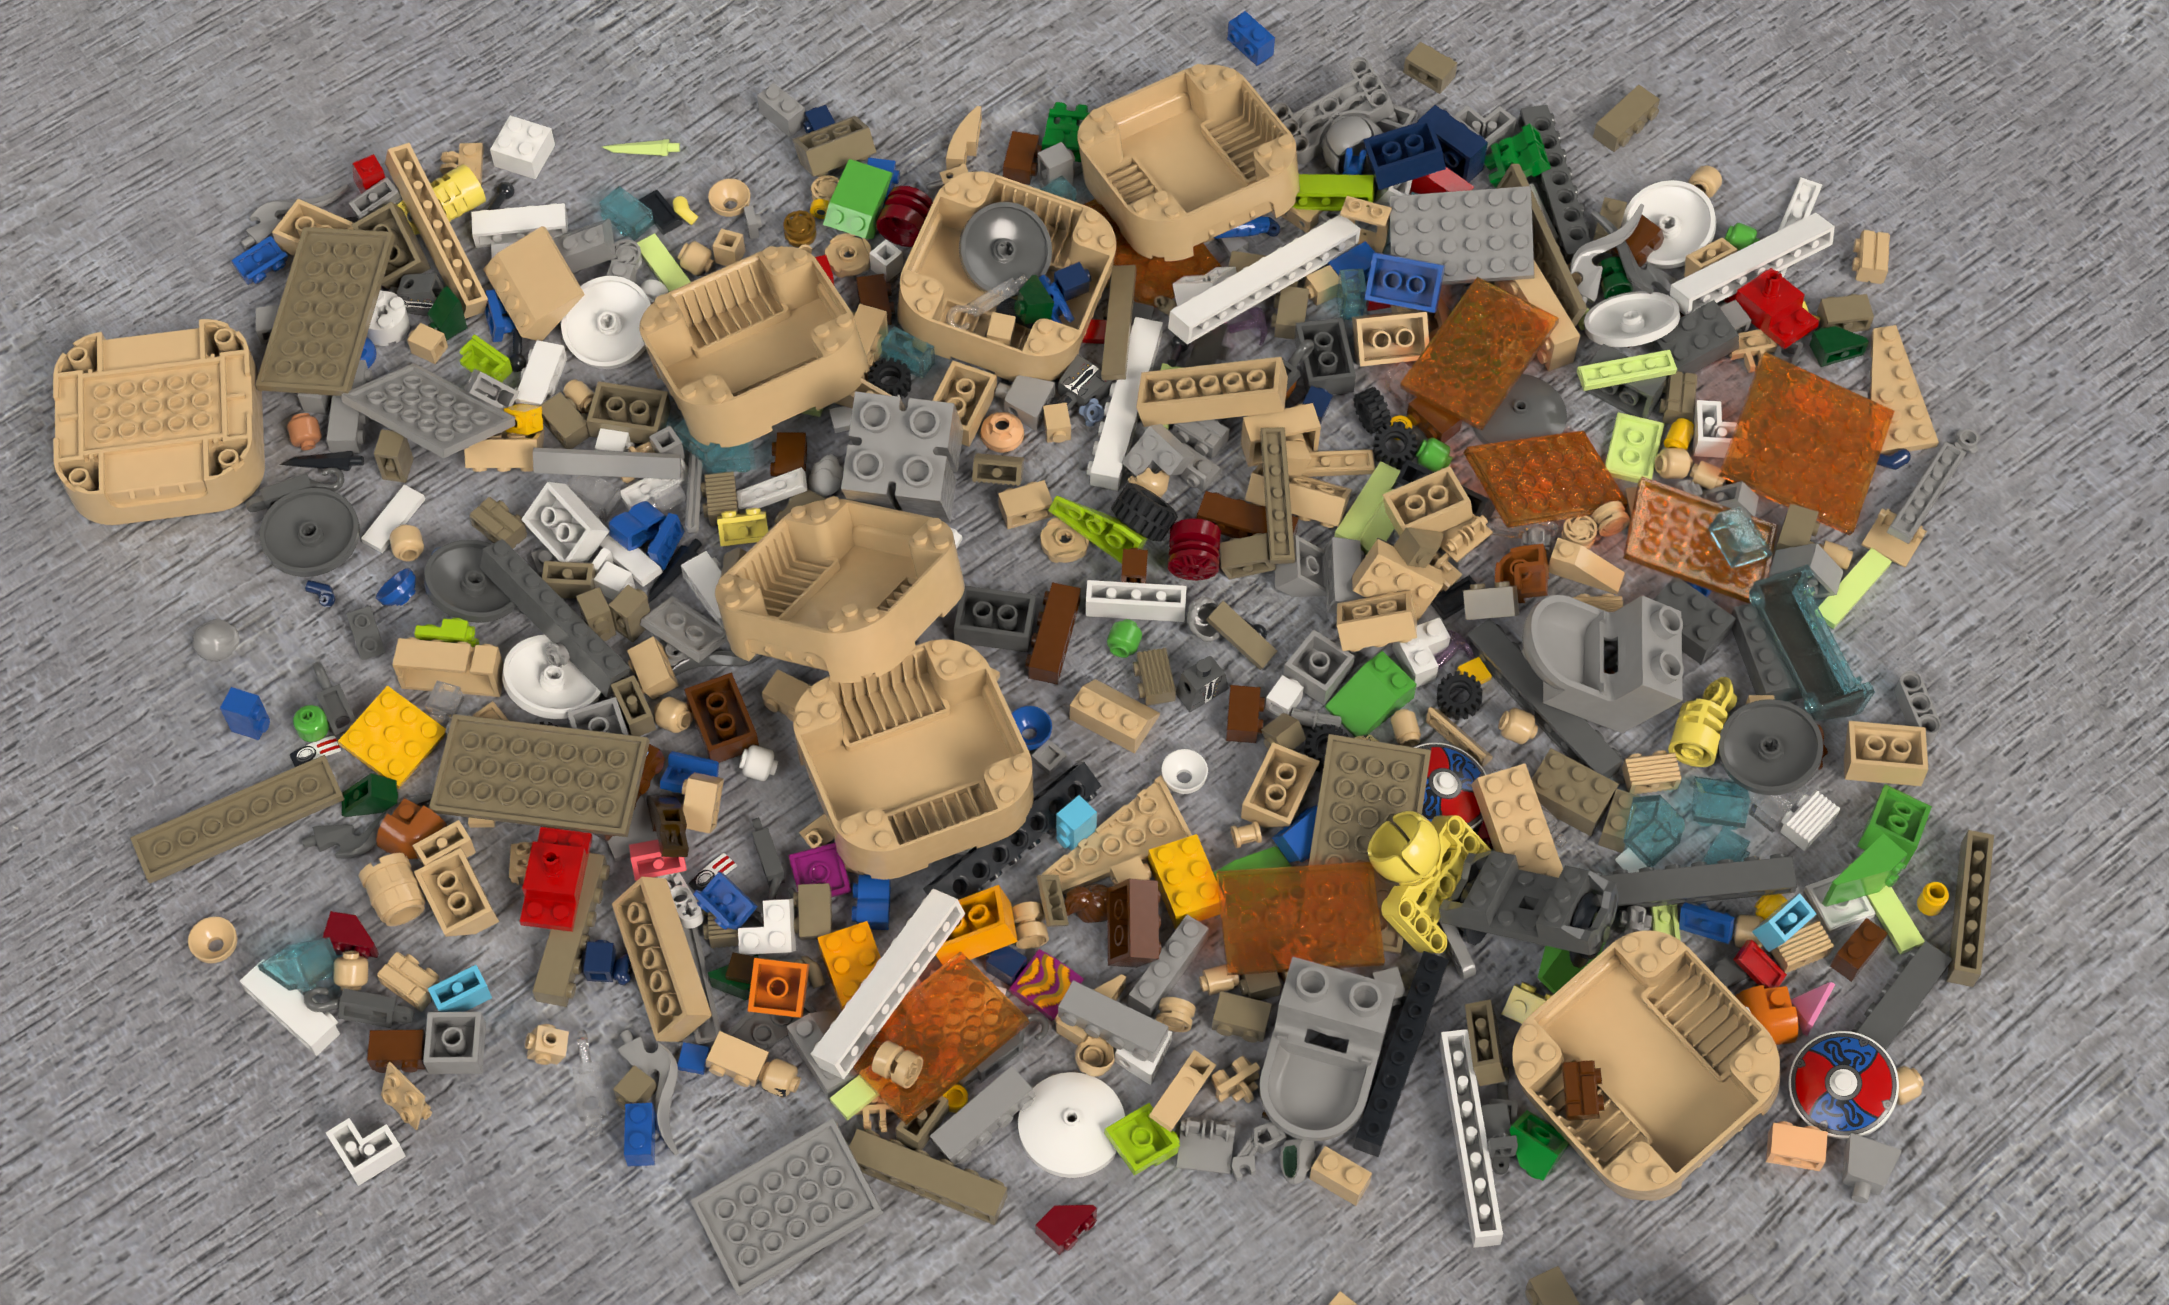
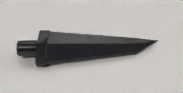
M353 451L293 457L279 465L319 469L332 467L343 471H350L352 466H363L364 457L353 456Z
M694 539L688 547L683 545L679 547L677 553L649 590L648 604L682 574V564L699 555L697 550L702 546V543L698 539Z

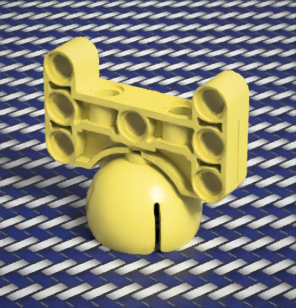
M1414 811L1401 812L1393 816V821L1405 832L1410 841L1406 840L1396 826L1390 821H1386L1374 833L1367 849L1369 860L1374 869L1384 878L1397 882L1400 885L1394 886L1388 897L1383 901L1381 907L1382 915L1418 953L1426 951L1440 954L1447 947V936L1437 925L1441 918L1439 908L1444 899L1452 896L1459 883L1464 861L1468 854H1479L1491 851V849L1460 816H1436L1430 822L1420 813Z

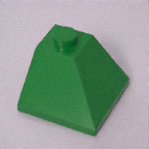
M1528 1110L1509 1129L1511 1136L1516 1135L1518 1147L1516 1155L1520 1167L1525 1169L1526 1173L1532 1178L1542 1181L1551 1173L1570 1145L1552 1125Z

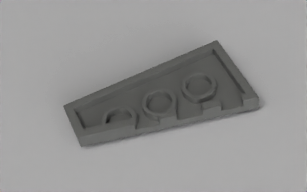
M805 1001L803 1017L809 1013L817 1012ZM748 1012L727 1034L766 1050L787 1037V1026L800 1018Z

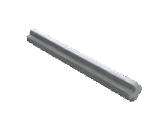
M694 438L690 441L685 531L687 533H697L699 530L704 445Z

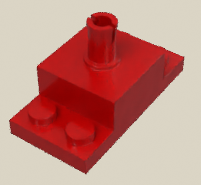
M1772 268L1739 288L1737 293L1723 299L1726 303L1736 300L1751 319V323L1783 349H1786L1816 329L1819 324V320L1802 307L1805 294L1782 277L1779 271Z
M540 827L538 840L532 843L522 888L525 898L520 917L521 926L573 932L593 838L592 833Z

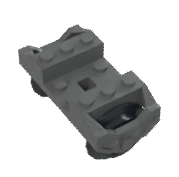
M1491 850L1479 854H1468L1464 861L1461 879L1452 896L1443 900L1439 912L1442 923L1460 927L1464 931V936L1469 944L1477 945L1487 933L1568 950L1572 965L1582 968L1588 963L1589 959L1592 960L1598 955L1603 943L1607 942L1610 927L1615 919L1619 894L1617 883L1610 882L1590 870L1565 865L1559 878L1519 870L1516 855ZM1598 895L1603 896L1602 904H1600Z

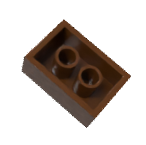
M732 672L684 689L687 704L690 707L694 722L710 760L720 763L742 755L744 749H749L751 745L759 746L756 730Z
M1129 878L1107 888L1108 966L1137 968L1159 959L1161 953V943L1159 941L1161 918L1158 915V904L1161 893L1158 889V881Z

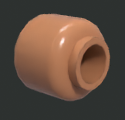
M309 413L294 415L287 424L291 444L301 448L303 451L315 448V444L322 438L318 420L310 416Z

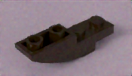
M647 795L646 800L653 832L657 833L661 856L672 858L688 857L689 847L685 833L687 823L680 802L675 796Z

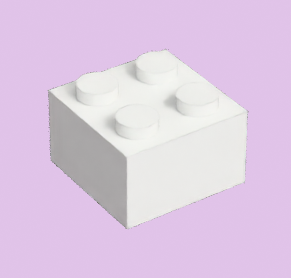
M509 116L490 149L494 166L536 179L555 146L552 129Z

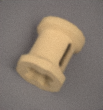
M1252 821L1251 824L1241 827L1231 826V835L1236 848H1240L1242 844L1250 842H1262L1257 821Z

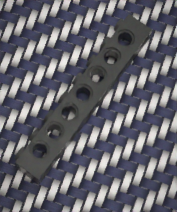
M1548 105L1521 108L1518 120L1521 132L1523 131L1522 127L1529 123L1540 132L1545 147L1544 151L1547 154L1551 169L1535 176L1545 210L1558 235L1556 243L1568 265L1581 246L1594 241L1589 236V223L1585 222L1583 205L1577 199L1578 189L1572 183V170L1570 167H1567L1565 149H1561L1560 133L1555 130L1553 113H1550Z

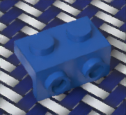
M269 236L234 258L231 263L247 285L252 282L258 284L267 277L266 274L272 270L277 272L286 265L285 262L288 255L280 249L272 236Z
M671 751L668 756V767L660 780V789L682 793L685 779H688L694 772L718 777L719 762Z
M718 872L703 891L696 890L693 893L699 900L697 902L698 906L708 913L711 912L716 917L714 921L725 930L730 928L738 931V928L745 923L758 907L722 872Z

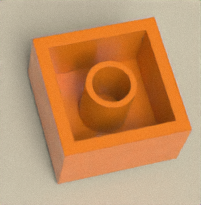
M754 958L748 1012L803 1017L810 964Z

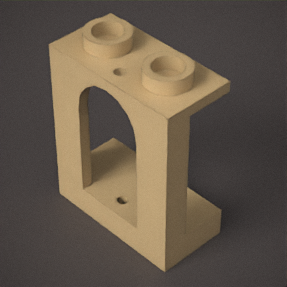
M1347 196L1340 216L1348 218L1354 224L1358 220L1377 226V233L1361 229L1358 245L1366 241L1375 252H1384L1388 242L1392 208Z

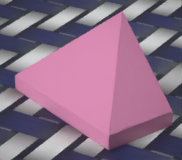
M1829 982L1791 999L1792 1006H1796L1798 1022L1804 1035L1808 1036L1835 986L1834 983Z

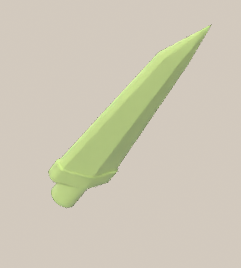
M669 139L602 146L613 153L668 156L669 152H680V143H670Z

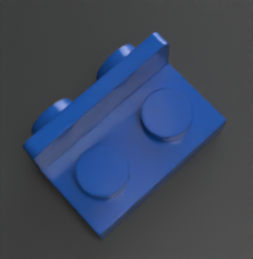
M668 513L666 519L660 524L659 531L654 540L650 542L646 555L659 565L661 570L666 568L685 532L678 515Z

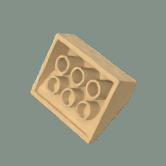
M544 226L498 252L483 268L523 338L543 341L585 295Z

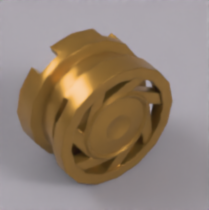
M798 210L791 212L785 217L783 222L784 235L790 245L800 247L801 245H810L814 242L817 235L815 218L810 213Z

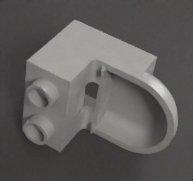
M1564 595L1549 596L1538 602L1531 609L1523 627L1522 653L1533 671L1543 681L1544 704L1617 732L1625 733L1683 701V621L1681 611L1645 596L1638 597L1615 612H1606ZM1608 645L1618 648V661L1615 662V666H1618V672L1615 674L1604 673V647Z
M1292 957L1278 1005L1276 1024L1261 1072L1259 1085L1262 1106L1269 1119L1280 1130L1298 1139L1324 1141L1342 1135L1352 1128L1359 1118H1363L1389 1023L1397 985ZM1312 1029L1328 1036L1348 1039L1349 1043L1346 1054L1304 1042L1307 1030Z

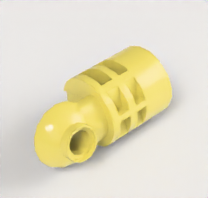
M465 164L458 166L444 174L443 177H439L430 183L449 222L486 202V197L479 181ZM402 200L397 206L402 208L407 218L409 211ZM408 221L414 234H420L414 221Z
M1720 677L1709 684L1704 691L1702 699L1696 698V701L1682 703L1668 747L1669 753H1676L1678 761L1695 767H1708L1714 764L1719 750L1721 730L1728 719V712L1734 708L1737 702L1732 682L1728 677Z

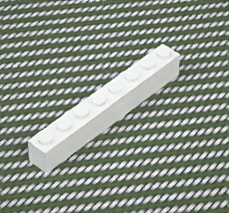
M1814 213L1671 284L1670 297L1675 299L1678 303L1679 311L1684 315L1712 300H1715L1717 303L1737 293L1739 288L1768 269L1772 268L1776 271H1781L1833 244L1835 226L1817 213Z
M1135 317L1133 326H1131L1126 380H1117L1116 383L1112 382L1109 396L1112 399L1111 402H1106L1104 409L1106 420L1100 423L1098 435L1101 437L1099 441H1095L1092 455H1095L1094 461H1089L1087 475H1090V485L1119 490L1125 469L1122 461L1130 451L1139 419L1136 406L1141 372L1153 370L1162 338L1163 322Z
M932 889L928 896L923 899L920 907L907 921L906 926L892 941L886 953L877 961L876 966L868 977L863 980L860 988L846 1003L845 1008L837 1019L831 1023L830 1028L822 1039L815 1045L811 1055L819 1068L845 1079L965 915L958 899L935 889Z
M1468 1029L1441 1032L1439 1046L1473 1248L1501 1245L1503 1231L1477 1080L1472 1064Z

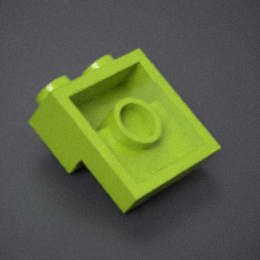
M461 618L443 619L441 627L427 624L425 626L416 625L414 635L419 640L432 641L437 639L448 643L466 642L471 644V647L479 645V639L475 638V627L469 626L468 621Z
M1150 1102L1108 1126L1104 1131V1134L1134 1176L1153 1164L1156 1167L1178 1153L1180 1147L1179 1138L1173 1130L1171 1132L1148 1117L1154 1109Z

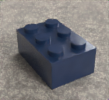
M1434 105L1417 122L1426 119L1431 120L1443 152L1445 167L1470 183L1483 171L1488 142L1481 135H1477L1470 130L1464 123L1453 118L1446 110H1442Z
M1430 119L1363 139L1367 158L1379 190L1446 169L1443 152Z

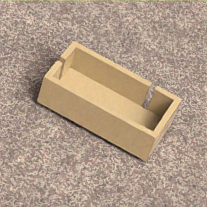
M414 637L407 639L398 638L392 665L396 676H398L401 689L492 697L501 696L504 664L498 647L491 644L471 647V644L466 642L448 643L437 639L425 641Z

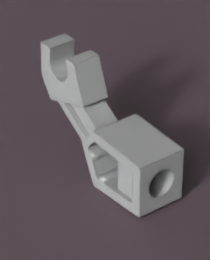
M1273 1122L1255 1127L1253 1134L1238 1156L1233 1157L1231 1171L1236 1182L1242 1180L1243 1176L1240 1172L1242 1168H1247L1251 1176L1255 1175V1154L1257 1152L1264 1154L1284 1145L1286 1135ZM1267 1134L1269 1141H1265L1263 1144L1259 1143V1137Z

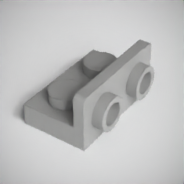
M1183 442L1182 444L1195 457L1179 476L1186 480L1191 487L1198 488L1204 492L1221 474V468Z

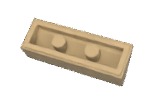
M1433 707L1428 709L1426 722L1453 746L1471 755L1482 768L1492 760L1493 756L1440 710Z

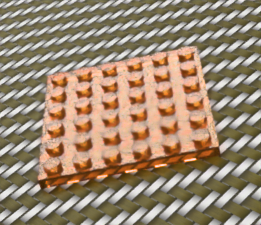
M1764 352L1760 357L1718 476L1733 483L1743 481L1753 492L1788 508L1790 504H1795L1819 512L1817 521L1847 535H1851L1854 533L1895 411Z

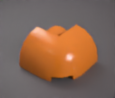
M1764 985L1755 986L1735 995L1766 1028L1776 1045L1796 1043L1798 1037V1016L1796 1006L1792 1007L1787 986L1764 989Z

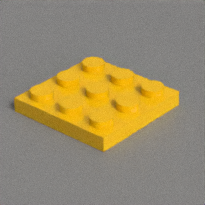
M387 685L338 740V745L380 776L397 780V789H399L445 737L446 728Z

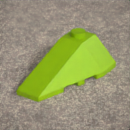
M1060 496L1054 498L1048 510L1121 564L1123 549L1140 548L1142 550L1148 540L1126 526L1118 518Z

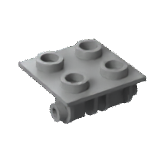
M1182 1116L1179 1139L1180 1147L1176 1168L1230 1174L1235 1122Z

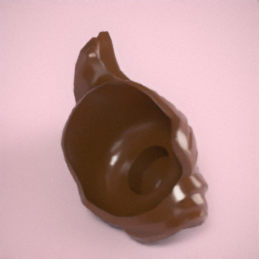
M1093 884L1087 887L1077 886L1069 891L1064 900L1067 917L1076 913L1077 917L1085 923L1107 921V888L1109 887Z

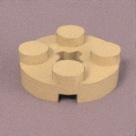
M843 233L832 238L830 245L825 249V255H827L831 270L839 278L855 276L870 268L869 253L871 252V247L865 238L860 239L853 234ZM845 252L854 254L852 257L849 258L844 257Z
M1058 517L1048 521L1047 526L1041 532L1042 550L1049 560L1054 563L1073 562L1084 557L1087 553L1089 540ZM1063 535H1066L1068 539L1071 538L1068 543L1059 541Z

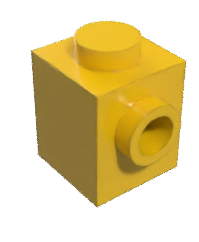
M519 403L504 408V412L515 417V426L505 430L506 432L530 435L543 430L542 406Z

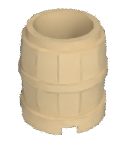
M403 853L383 856L379 858V864L373 867L369 863L360 871L358 876L363 887L367 890L370 903L380 920L386 923L387 926L405 924L418 917L424 911L425 899L420 888L421 886L411 870L412 866L407 856L405 857Z

